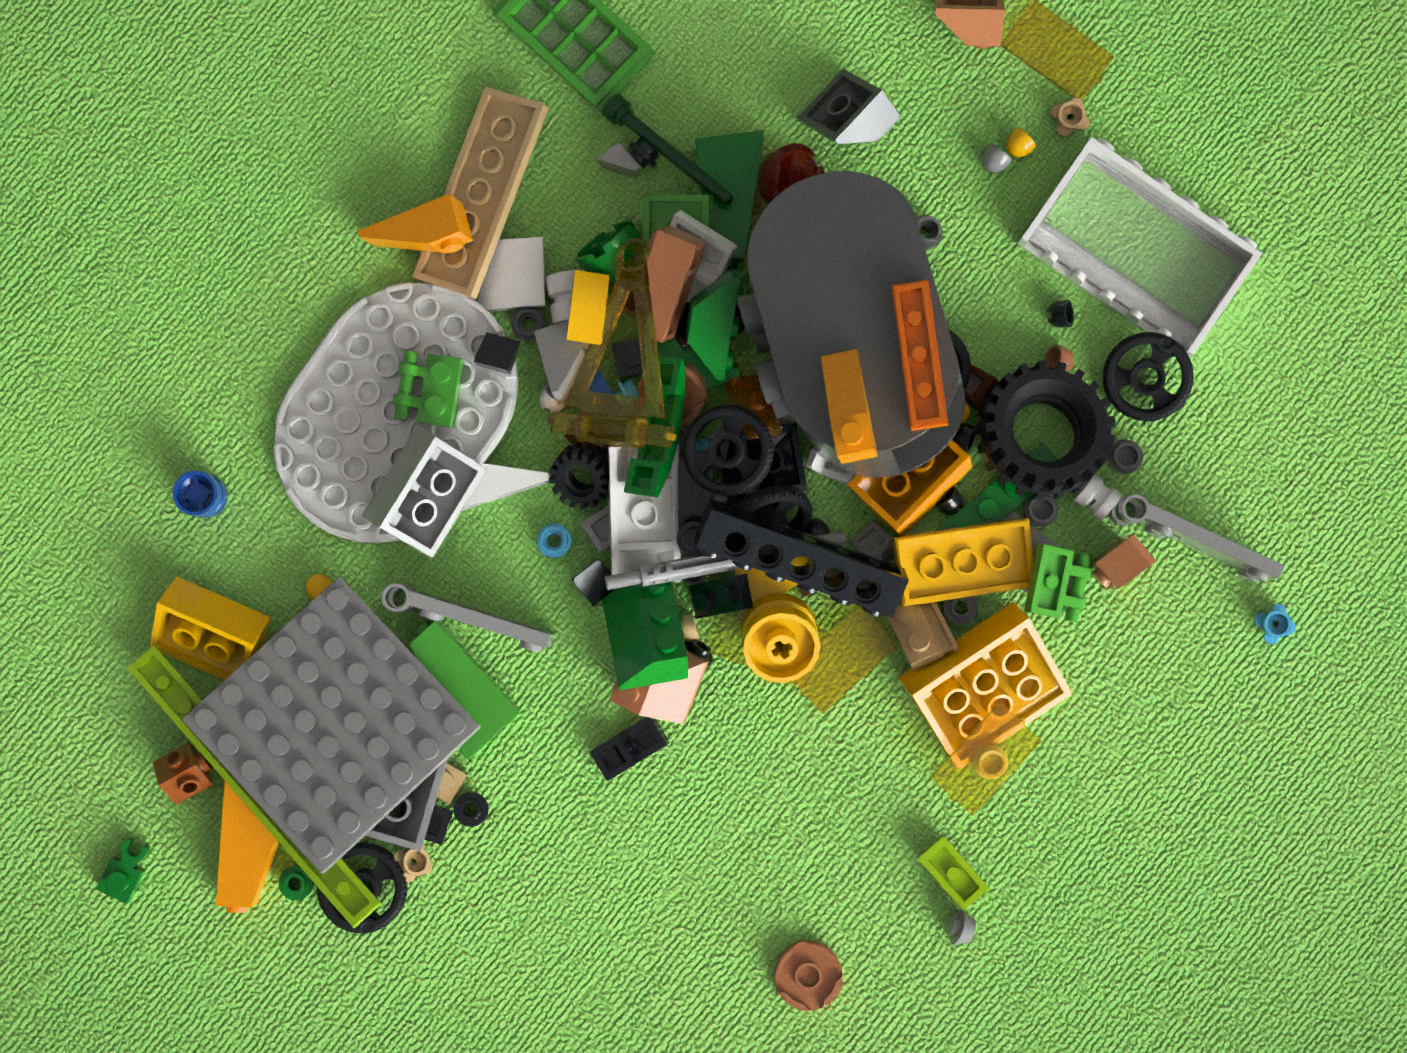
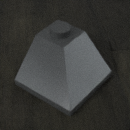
M843 69L797 119L802 124L837 144L879 141L901 116L882 89Z

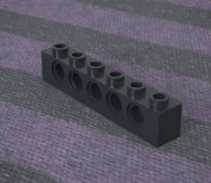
M711 498L695 533L696 548H699L702 554L710 558L718 559L721 556L733 560L732 563L741 569L752 570V568L764 571L767 577L775 581L784 582L785 579L797 583L798 587L806 592L816 594L817 591L830 595V598L837 603L843 605L853 603L862 606L865 612L880 617L882 614L893 617L909 582L905 568ZM733 532L744 535L743 539L737 543L728 542L726 537ZM766 544H772L777 547L773 553L768 555L759 552V549ZM798 556L809 558L805 565L795 566L792 564V561ZM830 568L841 569L840 574L836 577L829 578L824 576L825 572ZM869 579L873 581V584L867 589L857 588L858 583L862 580Z

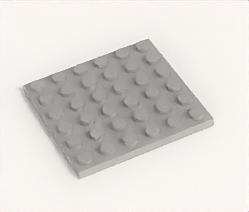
M340 576L182 719L322 874H325L481 728Z

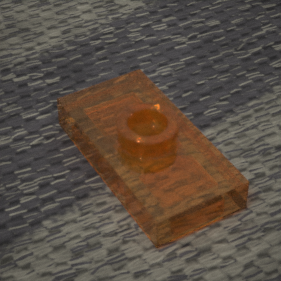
M758 375L739 376L736 379L728 377L725 388L733 405L741 406L754 412L764 421L772 437L779 436L783 428L779 419L776 418L772 404H767ZM746 423L743 426L748 439L759 438L751 425Z

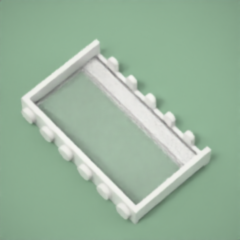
M1091 137L1017 244L1145 332H1156L1171 337L1191 357L1263 253L1256 249V243L1244 235L1237 236L1227 229L1229 227L1228 224L1219 217L1213 215L1209 217L1201 212L1197 202L1189 197L1183 196L1181 198L1171 191L1172 187L1166 181L1159 177H1154L1153 179L1142 171L1143 167L1137 161L1131 158L1123 159L1114 152L1115 148L1109 142L1100 138L1095 140Z

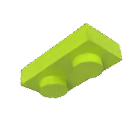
M943 835L917 856L918 860L963 911L990 889Z

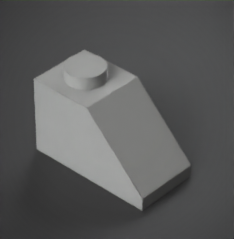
M568 320L534 331L551 393L559 405L567 401L589 362L586 349L591 348L590 343L566 340Z

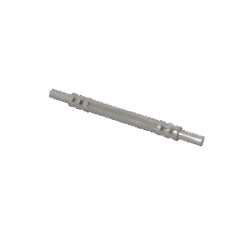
M843 531L816 536L839 545H845ZM766 544L759 549V552L768 555L773 553L777 547L772 544ZM702 554L638 566V570L605 576V584L607 590L637 584L645 587L738 569L739 567L732 563L733 560L721 556L718 559H714Z

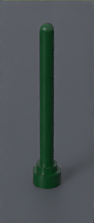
M620 94L612 96L607 101L602 110V115L614 125L627 126L723 205L732 203L733 195L637 118L633 114L629 101Z

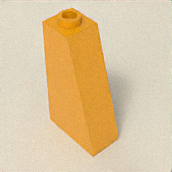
M226 781L224 782L216 906H226V912L246 913L247 908L258 904L280 843Z

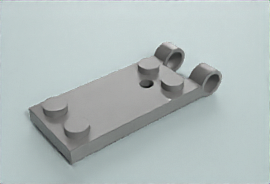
M1134 494L1120 498L1109 513L1110 519L1117 525L1125 526L1132 523L1144 525L1143 531L1158 539H1163V537L1172 538L1239 569L1237 575L1251 582L1257 583L1258 580L1266 582L1267 579H1277L1280 577L1285 566L1152 505L1141 495ZM1133 499L1138 500L1142 504V507L1138 506V504ZM1126 503L1132 507L1133 514L1131 518L1125 511ZM1118 504H1119V508H1118L1119 515H1120V517H1121L1124 521H1121V520L1116 516L1115 510H1116V507H1117Z
M393 583L388 585L382 592V603L390 611L408 612L416 607L420 609L419 616L435 621H443L445 616L520 640L519 647L534 652H541L543 647L550 648L555 634L418 592L410 585ZM400 589H403L406 593V601L399 607L396 604L395 595Z

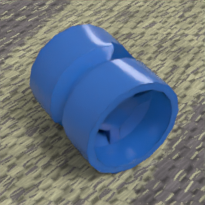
M189 471L182 474L176 480L173 487V500L183 513L201 518H211L218 515L225 508L228 501V491L225 484L218 477L201 471Z

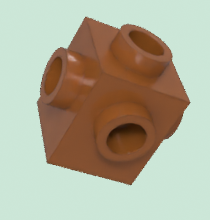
M190 742L170 751L153 762L159 787L176 805L213 785L209 770L213 768L212 765Z

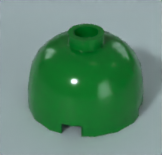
M625 219L612 225L616 230L615 232L611 231L605 234L603 231L588 242L577 253L579 257L575 258L580 268L586 272L610 275L609 284L618 280L625 284L639 273L636 267L643 260V239L631 219Z

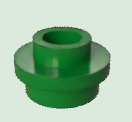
M299 865L286 868L279 877V889L290 900L304 899L311 893L314 887V882ZM292 877H297L301 880L300 889H293L291 887L290 880Z

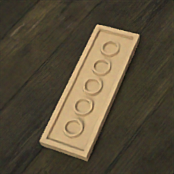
M484 87L444 195L451 194L463 203L473 241L464 244L462 249L452 253L422 251L413 273V278L475 300L477 299L549 108L545 104Z

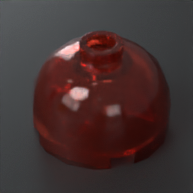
M790 143L768 153L760 164L757 174L758 189L767 205L789 186L808 177L825 173L823 167H817L815 160L812 158L816 156L812 149L804 144Z

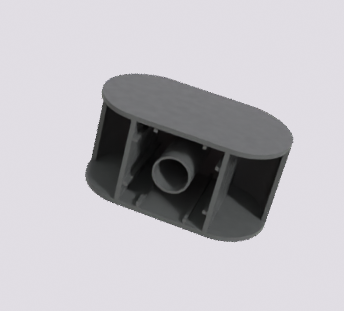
M849 171L822 173L800 180L789 186L770 202L760 215L753 229L748 246L747 267L754 291L737 296L746 332L749 337H753L758 353L771 350L773 357L756 363V370L767 404H772L777 419L792 415L812 448L824 460L840 470L869 478L892 477L910 472L931 461L947 447L960 427L965 410V392L956 352L914 212L906 198L895 187L884 180L864 173ZM928 279L949 426L911 431L891 285ZM857 349L878 457L841 464L836 454L821 356Z

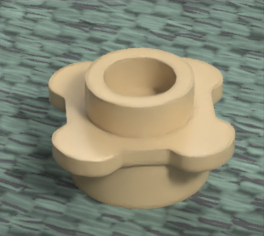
M1073 98L1063 105L1055 104L1052 107L1051 116L1056 118L1059 135L1066 137L1072 131L1078 129L1084 131L1088 128L1090 120L1086 117L1084 104L1081 99ZM1067 115H1073V120H1068Z
M424 845L421 851L408 848L404 851L397 850L393 855L395 862L398 861L399 866L404 871L403 877H406V882H412L416 876L429 874L432 870V863L425 851ZM411 859L415 860V865L410 864Z

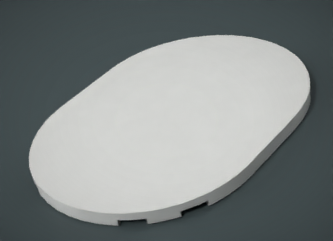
M401 283L388 286L386 289L376 292L369 297L365 296L360 299L332 326L285 394L275 422L277 426L273 449L276 469L279 472L288 497L296 508L312 523L340 538L355 542L386 543L400 540L362 515L416 427L434 435L480 465L485 463L503 437L512 419L518 393V373L516 360L514 361L511 375L480 367L474 363L475 355L486 332L507 337L496 319L481 304L472 298L433 284ZM405 350L418 353L416 366L421 367L426 366L427 354L457 357L464 360L453 428L419 424L416 421L417 409L409 408L407 421L393 419L395 406L392 405L393 396L398 394L400 375L397 374L399 363H403ZM414 378L411 396H421L423 379Z

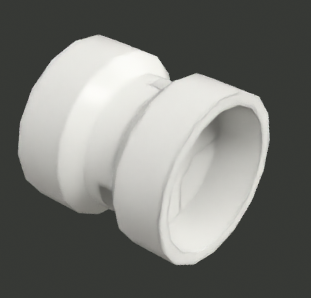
M1094 474L1089 481L1083 484L1073 500L1081 506H1088L1092 509V514L1102 521L1117 504L1122 494L1115 488L1105 486L1103 479Z

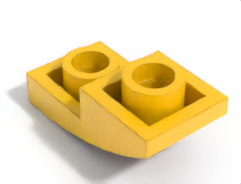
M580 270L574 271L566 340L601 345L610 275Z

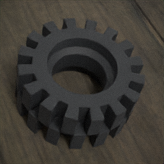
M574 442L572 446L568 445L553 462L549 471L552 474L549 478V483H556L552 491L554 494L562 493L559 500L563 503L566 499L571 500L569 506L575 508L577 503H580V509H586L588 505L591 508L596 507L608 494L609 463L607 461L609 460V454L606 452L602 456L599 453L602 448L598 445L594 449H590L591 442H585L582 447L580 442ZM580 466L588 470L594 478V483L587 485L578 481L571 471L572 467Z

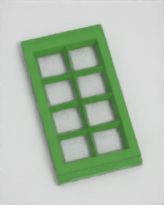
M501 0L492 10V13L600 113H602L607 101L612 96L619 94L656 55L651 46L601 0Z

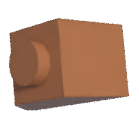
M1134 534L1119 537L1090 563L1095 570L1091 574L1103 588L1106 589L1109 586L1112 590L1119 589L1157 560Z

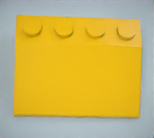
M1014 602L957 638L955 641L958 645V651L953 652L952 650L944 654V657L917 669H910L898 677L957 769L972 761L973 755L979 747L986 744H998L1072 695L1030 618Z

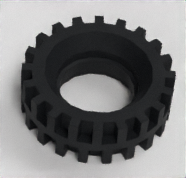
M1044 360L1038 361L1034 367L1029 368L1026 363L1019 366L1013 374L1008 372L999 384L994 387L978 416H981L976 426V435H980L981 442L977 448L979 454L985 453L988 458L985 467L988 471L996 469L1001 475L998 480L1001 485L1004 486L1008 481L1017 486L1014 493L1022 496L1025 491L1034 493V499L1042 500L1048 494H1053L1054 499L1061 498L1068 491L1074 493L1094 476L1110 455L1108 450L1115 441V435H1111V428L1116 424L1115 416H1108L1106 411L1111 403L1108 397L1100 400L1096 394L1100 385L1096 381L1088 385L1081 380L1085 372L1080 369L1074 375L1066 372V363L1058 362L1052 368L1047 367V362ZM1041 403L1053 406L1062 412L1071 423L1074 432L1073 446L1069 453L1059 460L1045 462L1035 460L1023 452L1015 441L1013 433L1014 418L1020 410L1028 405Z

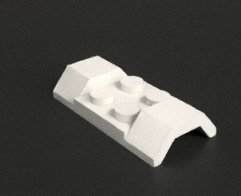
M621 443L608 446L611 575L638 570V566L681 558L680 549L676 541L678 533L679 444H677L671 469L658 498L624 492L630 458L637 459L640 443Z

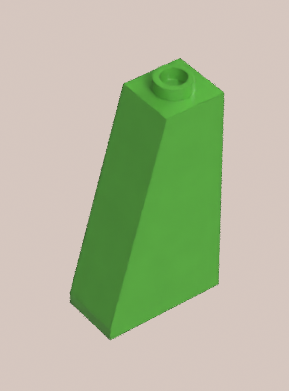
M427 620L412 633L415 639L410 643L415 657L481 726L460 747L463 756L469 760L522 711L440 621H434L431 624Z

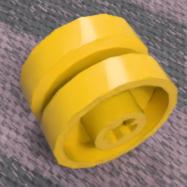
M774 593L761 597L753 603V608L747 609L742 618L741 625L743 653L747 665L757 676L769 682L786 683L798 680L811 671L819 658L820 640L813 611L803 600L791 594Z

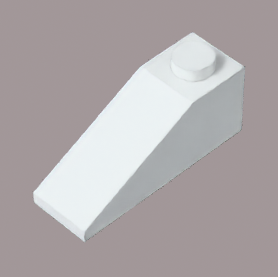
M482 463L481 465L487 469L461 511L547 484L551 475L545 472Z

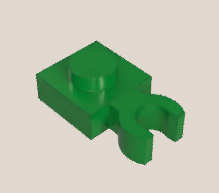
M131 837L125 839L121 845L120 852L122 858H110L96 890L125 904L131 902L145 873L144 870L136 866L150 852V846L144 845L138 855L133 854L130 847L134 839Z

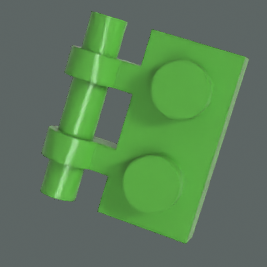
M405 350L403 363H399L397 374L400 375L398 394L393 396L392 405L395 406L393 419L407 421L409 408L417 409L416 421L419 424L453 428L464 360L457 357L427 354L426 366L421 367L416 366L418 353ZM414 378L423 379L420 397L411 396Z
M1038 544L1024 611L1061 619L1063 606H1066L1064 620L1078 623L1080 610L1085 608L1086 600L1083 599L1086 581L1091 578L1092 569H1089L1092 555L1078 553L1076 565H1072L1075 551ZM1069 576H1073L1070 594L1067 596Z

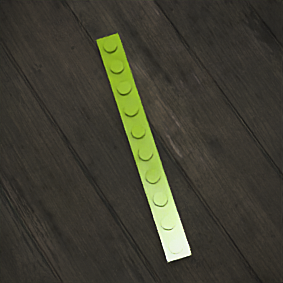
M151 647L127 668L353 928H356L381 905L380 901L342 858L325 874H322L182 719L202 699L157 647Z

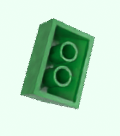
M671 582L642 587L641 584L615 589L602 599L619 690L689 678L688 656Z

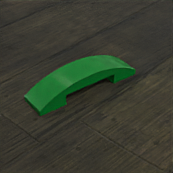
M650 356L644 389L649 391L650 394L637 459L630 458L624 487L625 493L658 498L666 482L675 456L684 411L686 381L685 360Z

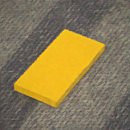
M1025 517L892 537L895 564L905 568L909 579L900 600V605L903 607L1029 588L1034 564L1029 518Z

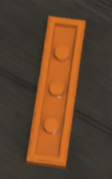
M928 279L891 285L911 431L949 426Z

